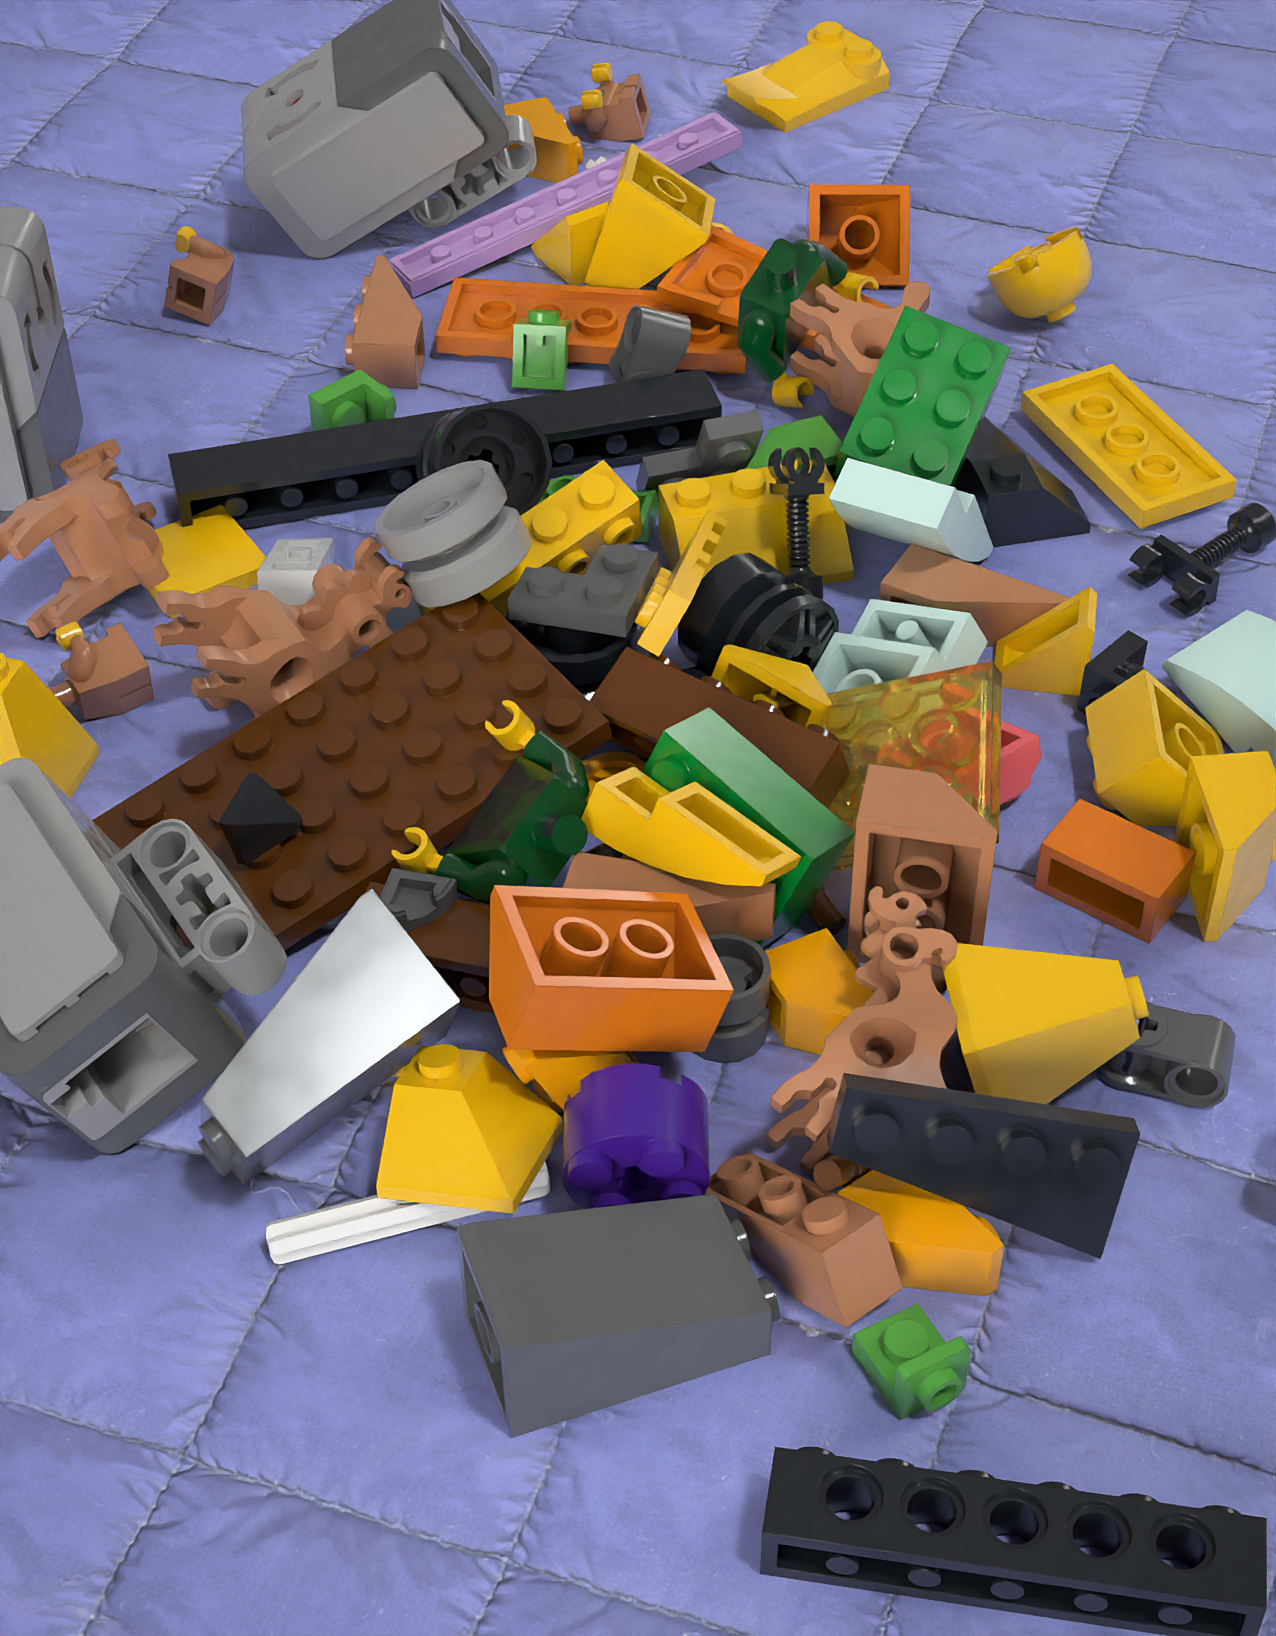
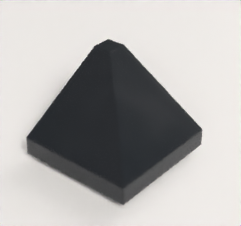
M250 772L243 779L219 820V824L237 863L248 865L298 831L303 823L300 813L258 774Z

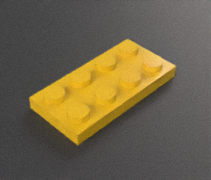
M1113 363L1022 392L1020 409L1140 529L1234 497L1237 479Z

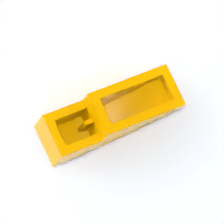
M631 767L597 782L581 818L586 824L588 833L611 848L649 866L695 880L723 885L763 886L796 868L801 859V856L697 782H692L673 792H669L636 767Z

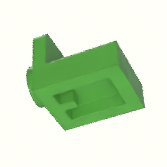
M534 309L528 310V318H520L514 323L512 387L552 390L566 389L568 335L572 332V320H559V311Z
M361 369L308 395L312 431L395 418L394 413L397 406L392 392L387 386L379 384Z
M918 1303L853 1334V1354L899 1420L923 1409L927 1411L939 1410L955 1400L961 1391L965 1389L971 1349L961 1336L945 1342Z

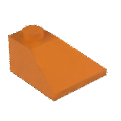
M810 184L807 198V240L820 242L848 265V272L871 276L877 280L879 287H906L909 283L910 185Z

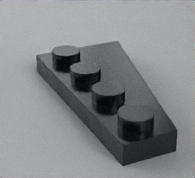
M843 1073L827 1134L829 1151L834 1155L1101 1259L1140 1137V1131L1135 1119L1130 1117Z

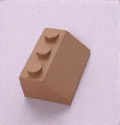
M875 764L868 765L856 819L847 949L855 955L859 963H867L871 960L861 950V943L867 937L863 924L866 914L870 911L867 904L869 893L875 886L883 889V898H889L894 893L902 891L911 892L921 897L927 907L926 914L917 918L922 926L921 928L944 930L952 934L957 943L983 946L998 831L937 773ZM939 953L934 954L931 957L930 966L943 971L942 965L939 963Z

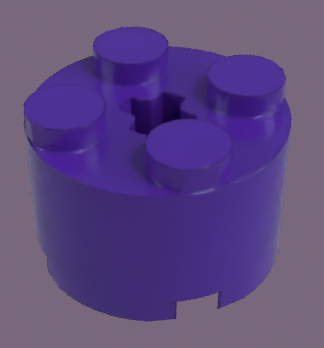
M639 1063L606 1067L592 1072L580 1081V1092L573 1098L569 1094L564 1103L562 1181L568 1196L583 1209L704 1195L710 1182L708 1101L700 1086L682 1074L681 1084L661 1078V1067Z

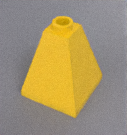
M631 143L625 152L589 263L585 285L640 289L675 265L678 260H682L706 242L710 236L716 199Z
M0 652V765L16 758L30 759L71 799L99 756V746L25 661L5 657Z
M958 943L955 959L948 966H942L950 1003L957 1016L956 1028L963 1057L974 1091L977 1094L1048 1104L1137 1041L1140 1036L1136 1020L1149 1017L1138 975L1124 978L1119 960Z

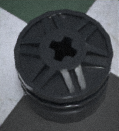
M489 402L448 413L430 426L418 446L415 467L418 481L447 467L467 462L468 458L481 455L480 460L492 463L506 489L507 500L504 505L517 509L520 516L539 503L549 486L552 457L548 440L535 420L514 406Z
M752 553L736 554L715 565L701 579L690 605L678 623V646L686 659L709 676H712L723 647L729 644L806 664L813 672L833 634L839 632V619L832 606L813 596L806 588L791 583L787 575L764 559Z

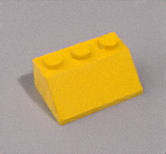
M795 460V463H794L795 471H796L797 465H798V464H797V460ZM810 460V469H809V472H810L811 467H812V462H811V460ZM825 465L823 474L818 479V482L824 483L825 494L810 495L809 500L806 501L809 502V506H807L809 508V512H807L809 514V518H807L809 520L807 524L809 529L807 531L810 532V535H808L810 537V541H808L810 543V547H808L810 549V553H808L810 559L808 560L811 561V564L808 566L811 567L815 574L823 576V585L852 580L854 578V568L845 521L836 512L829 500L835 482ZM768 467L741 469L733 473L704 478H688L681 482L658 485L659 540L672 570L706 512L710 509L727 519L728 523L721 534L718 545L713 553H710L712 558L703 573V577L718 563L732 555L752 553L764 559L785 574L788 567H790L788 565L790 560L787 559V556L790 555L787 553V550L790 549L787 547L789 543L787 542L789 537L787 532L789 531L786 530V527L789 526L786 524V521L789 520L786 518V515L789 514L786 512L788 508L786 503L788 501L785 500L783 495L770 494L769 483H776V480L771 476Z

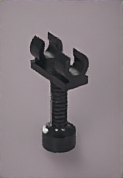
M801 447L790 448L784 454L783 459L781 448H776L768 459V469L776 483L769 484L770 494L783 495L785 500L788 501L786 503V507H788L786 512L789 514L786 515V518L789 520L786 521V524L789 526L786 527V530L789 531L787 532V536H789L787 538V542H789L787 547L790 549L787 550V553L790 555L787 556V559L790 560L788 561L790 567H788L785 575L790 578L791 583L802 586L809 590L813 596L823 599V576L815 574L811 567L808 566L811 564V561L808 560L810 559L808 554L810 553L808 548L810 547V543H808L810 541V537H808L810 532L807 531L809 529V525H807L809 523L807 519L809 518L807 513L809 512V508H807L809 502L806 501L809 500L810 495L825 494L824 483L818 482L825 468L824 458L818 449L809 447L810 460L812 462L809 472L810 460L807 453ZM795 460H797L798 464L796 471L794 468Z
M1249 503L1229 516L1227 531L1191 553L1161 534L1154 539L1152 545L1144 544L1132 554L1129 560L1140 568L1127 575L1146 588L1156 584L1164 575L1175 583L1172 590L1182 596L1169 604L1188 617L1193 616L1205 604L1210 605L1216 601L1220 573L1211 568V566L1239 549L1246 553H1255L1272 543L1276 538V522L1272 514L1264 506L1258 503Z

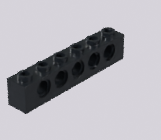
M775 1447L762 1528L760 1574L1166 1636H1258L1267 1609V1518L1244 1515L1233 1508L1221 1505L1195 1508L1161 1503L1148 1495L1138 1493L1113 1496L1078 1491L1074 1487L1061 1482L1049 1481L1030 1484L1002 1480L979 1470H962L954 1473L919 1468L907 1461L896 1458L871 1461L836 1456L832 1452L819 1447H802L797 1450ZM840 1510H852L864 1517L858 1520H845L834 1513ZM933 1522L945 1530L941 1532H927L914 1524ZM1003 1533L1014 1534L1021 1537L1027 1543L1020 1545L1009 1544L1000 1540L996 1535ZM1079 1546H1095L1105 1551L1109 1556H1091L1083 1552ZM1171 1557L1182 1560L1191 1569L1174 1568L1165 1563L1161 1558Z

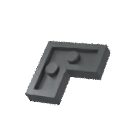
M758 410L703 420L696 447L642 457L636 479L638 491L656 490L659 499L658 485L681 482L688 478H704L733 473L746 469L757 451L764 431Z
M601 544L584 575L565 573L553 567H526L508 597V619L626 637L658 574V552L638 550L628 544H615L612 546Z

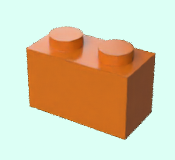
M1079 798L1041 843L1035 889L1150 944L1187 897L1196 852Z

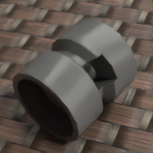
M731 933L711 934L708 937L734 991L705 1052L693 1053L704 1060L717 1063L740 1062L755 1055L765 1044L769 1029L767 1001L770 995V962L768 955L762 947L745 936Z

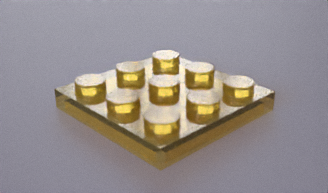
M993 661L827 694L832 702V706L822 727L832 732L840 740L850 771L848 779L828 810L855 832L856 819L869 764L937 773L998 831L996 844L999 843L1002 673ZM855 835L833 870L853 867Z

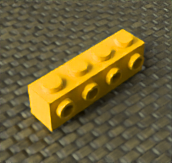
M602 460L521 515L532 539V546L529 552L509 574L479 593L506 618L508 597L526 567H553L565 573L584 575L601 544L611 546L615 544H630L642 535L639 498L612 468ZM418 604L422 616L436 608L424 607Z

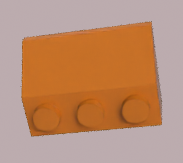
M494 885L490 896L489 1000L509 1050L705 1052L734 989L687 893Z

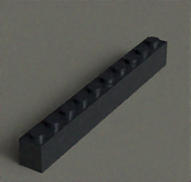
M704 369L493 402L514 406L535 420L548 440L552 457L550 478L584 473L602 460L611 468L639 464L642 457L696 447L703 420L722 417V405ZM468 407L168 454L174 494L182 527L193 525V515L219 505L225 508L226 512L231 515L242 529L388 505L399 494L418 482L415 471L418 446L430 426L448 413ZM481 455L468 458L467 461L480 460Z

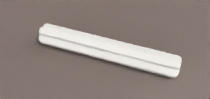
M545 1162L521 1202L546 1196L550 1192V1176ZM377 1194L271 1221L266 1225L265 1235L272 1260L276 1264H284L485 1212V1210L384 1199L378 1197Z

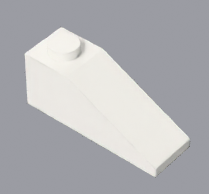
M334 538L278 539L257 571L258 590H268L280 601L288 605L306 604L315 595L312 586L314 575L320 568L333 564Z

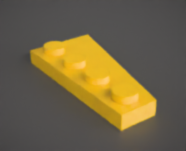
M708 509L672 572L664 567H661L634 621V623L643 627L637 644L658 657L690 605L701 582L703 573L712 558L710 553L712 554L720 541L721 534L728 523L727 519Z

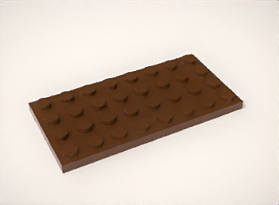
M477 593L467 599L432 609L92 821L122 850L158 822L168 819L182 820L223 862L281 943L284 950H286L351 908L360 896L365 893L370 881L385 884L392 868L402 869L391 851L396 850L401 854L407 855L419 848L417 844L411 843L404 834L405 829L417 827L424 830L437 851L457 839L517 756L523 757L524 749L518 751L505 749L485 727L486 720L496 729H503L512 722L514 716L501 704L502 701L510 700L515 702L534 723L535 734L540 731L545 732L579 759L613 738L609 721L480 593ZM250 772L258 774L300 813L303 823L298 831L248 865L237 863L219 824V820L243 779ZM177 924L176 930L188 947L195 948L180 925Z

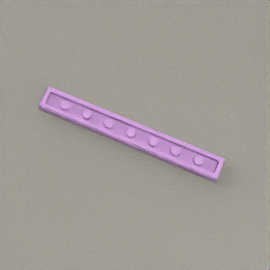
M713 112L638 147L679 175H682L743 147L742 132L716 112ZM625 152L389 259L388 262L408 294L415 298L452 281L454 277L463 276L526 247L540 239L566 216L610 201Z

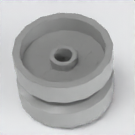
M475 460L442 469L418 481L399 494L382 510L375 521V533L389 557L398 562H404L401 567L405 573L402 579L410 587L416 603L424 607H439L467 599L489 588L509 574L529 552L532 546L531 535L517 509L504 505L507 500L506 489L492 463Z

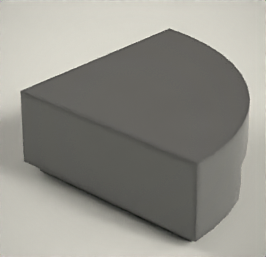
M392 868L379 898L403 929L410 931L435 921L452 906L458 896L457 882L453 878Z

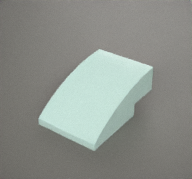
M847 458L829 500L840 517L854 529L905 544L922 546L968 562L989 558L993 545L975 495L958 491L952 486Z
M870 599L852 634L835 632L813 671V674L832 702L822 727L832 732L840 740L841 747L885 756L908 743L923 731L950 702L973 670L988 644L987 639L971 613Z
M1245 610L1167 659L1161 667L1235 753L1251 752L1253 750L1268 751L1276 770V621Z

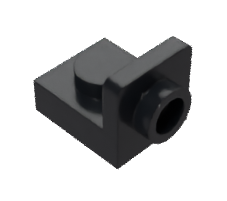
M1128 630L1088 662L1084 668L1077 710L1086 715L1085 707L1145 669L1143 664L1148 641Z

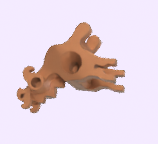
M910 282L904 288L901 304L894 308L885 309L876 307L871 303L856 302L844 298L824 283L815 288V299L824 307L809 306L804 301L797 299L790 303V316L806 328L820 333L819 336L814 338V349L823 358V361L821 359H808L804 354L796 351L790 356V369L797 376L809 378L814 385L827 394L831 406L854 418L905 305L925 313L929 307L931 288L925 282Z
M114 439L103 441L62 461L60 468L64 475L69 478L70 482L55 491L31 498L17 506L13 514L0 525V561L9 553L12 554L15 561L24 560L40 543L49 537L71 573L63 581L60 591L26 620L36 638L44 637L55 627L60 628L68 623L78 622L87 614L129 588L141 584L144 589H149L162 583L170 576L161 561L164 552L162 542L153 527L146 523L156 515L157 511L152 502L147 501L134 506L121 482L109 478L119 470L114 458L120 453L121 448Z
M368 537L356 549L354 569L345 571L338 564H328L319 569L314 575L312 582L315 595L306 604L288 605L280 601L268 590L219 586L206 593L197 594L173 590L158 592L157 604L165 615L182 614L184 617H175L170 623L154 626L153 637L159 646L178 644L197 646L196 658L204 669L213 671L209 676L192 678L190 689L197 698H205L209 705L217 710L229 707L235 700L244 702L255 715L251 720L253 721L350 661L362 646H369L371 648L394 634L386 623V615L395 607L406 609L412 599V592L402 579L405 574L404 571L397 564L390 565L385 557L378 552L381 548L378 540L375 537Z
M875 886L870 891L867 902L870 911L866 914L863 924L867 937L861 943V950L871 960L856 970L854 979L856 982L874 991V993L865 1002L863 1007H857L825 1037L822 1054L812 1066L792 1076L771 1096L770 1106L780 1114L789 1109L796 1100H809L803 1108L788 1114L777 1122L766 1134V1143L775 1150L784 1145L790 1137L802 1136L805 1138L808 1136L811 1138V1149L804 1154L799 1166L809 1176L813 1173L818 1162L832 1155L829 1151L827 1134L843 1073L947 1089L942 1077L945 1063L944 1048L955 1033L957 1016L954 1008L943 997L947 990L944 973L942 970L930 966V961L934 954L940 953V965L948 966L956 957L958 943L952 934L944 930L921 928L922 926L917 918L926 914L927 907L922 898L914 893L902 891L894 893L889 898H883V889L881 887Z

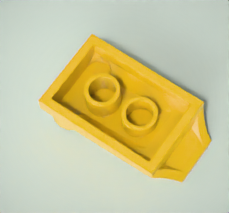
M825 21L809 30L806 36L805 47L753 71L724 79L722 83L727 85V96L786 133L889 89L890 71L881 57V51L870 41L862 39L844 29L837 22Z

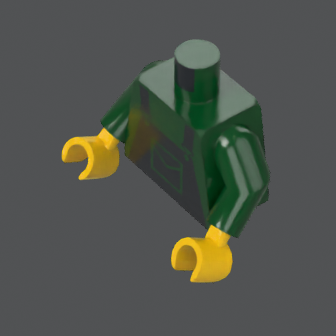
M782 238L776 239L742 290L739 298L738 349L743 352L767 383L773 382V402L777 406L802 409L803 405L798 400L797 394L812 395L814 393V386L809 378L788 376L785 372L790 356L795 353L809 331L808 328L790 316V303L800 299L809 306L824 307L815 299V288L823 283L832 290L833 286L837 285V293L856 302H863L860 295L862 287L872 290H878L879 288L875 278L848 272V265L826 246L813 240L799 239L791 243Z
M510 700L502 701L501 704L514 716L512 722L503 729H496L486 720L485 727L505 749L510 751L524 749L523 757L517 756L445 853L446 855L444 857L439 855L425 831L417 827H410L404 831L408 840L418 845L419 848L415 852L406 855L396 850L391 851L402 870L456 879L458 893L485 904H490V896L494 885L549 887L571 856L579 853L584 848L588 837L586 824L581 819L588 804L586 799L590 792L584 764L578 757L545 732L540 731L535 734L534 723L515 702Z

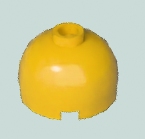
M1077 226L1045 237L1046 242L1032 248L1028 245L988 270L989 274H986L996 296L1006 309L1016 316L1027 319L1045 315L1049 323L1057 321L1077 309L1073 300L1087 289L1092 277L1090 253Z

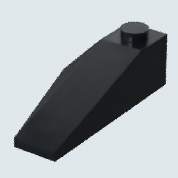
M984 416L953 487L958 491L975 495L993 548L1090 533L1091 524L1073 491Z

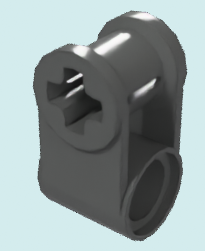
M634 305L627 315L623 333L610 358L609 367L612 377L619 383L674 374L679 361L686 354L690 342L691 323L688 316Z
M1146 1001L1149 1017L1138 1019L1140 1038L1095 1070L1101 1080L1119 1090L1137 1091L1177 1101L1189 1107H1212L1221 1103L1228 1094L1235 1047V1033L1231 1026L1217 1017L1192 1014L1154 1005ZM1126 1052L1133 1054L1128 1071L1122 1070Z

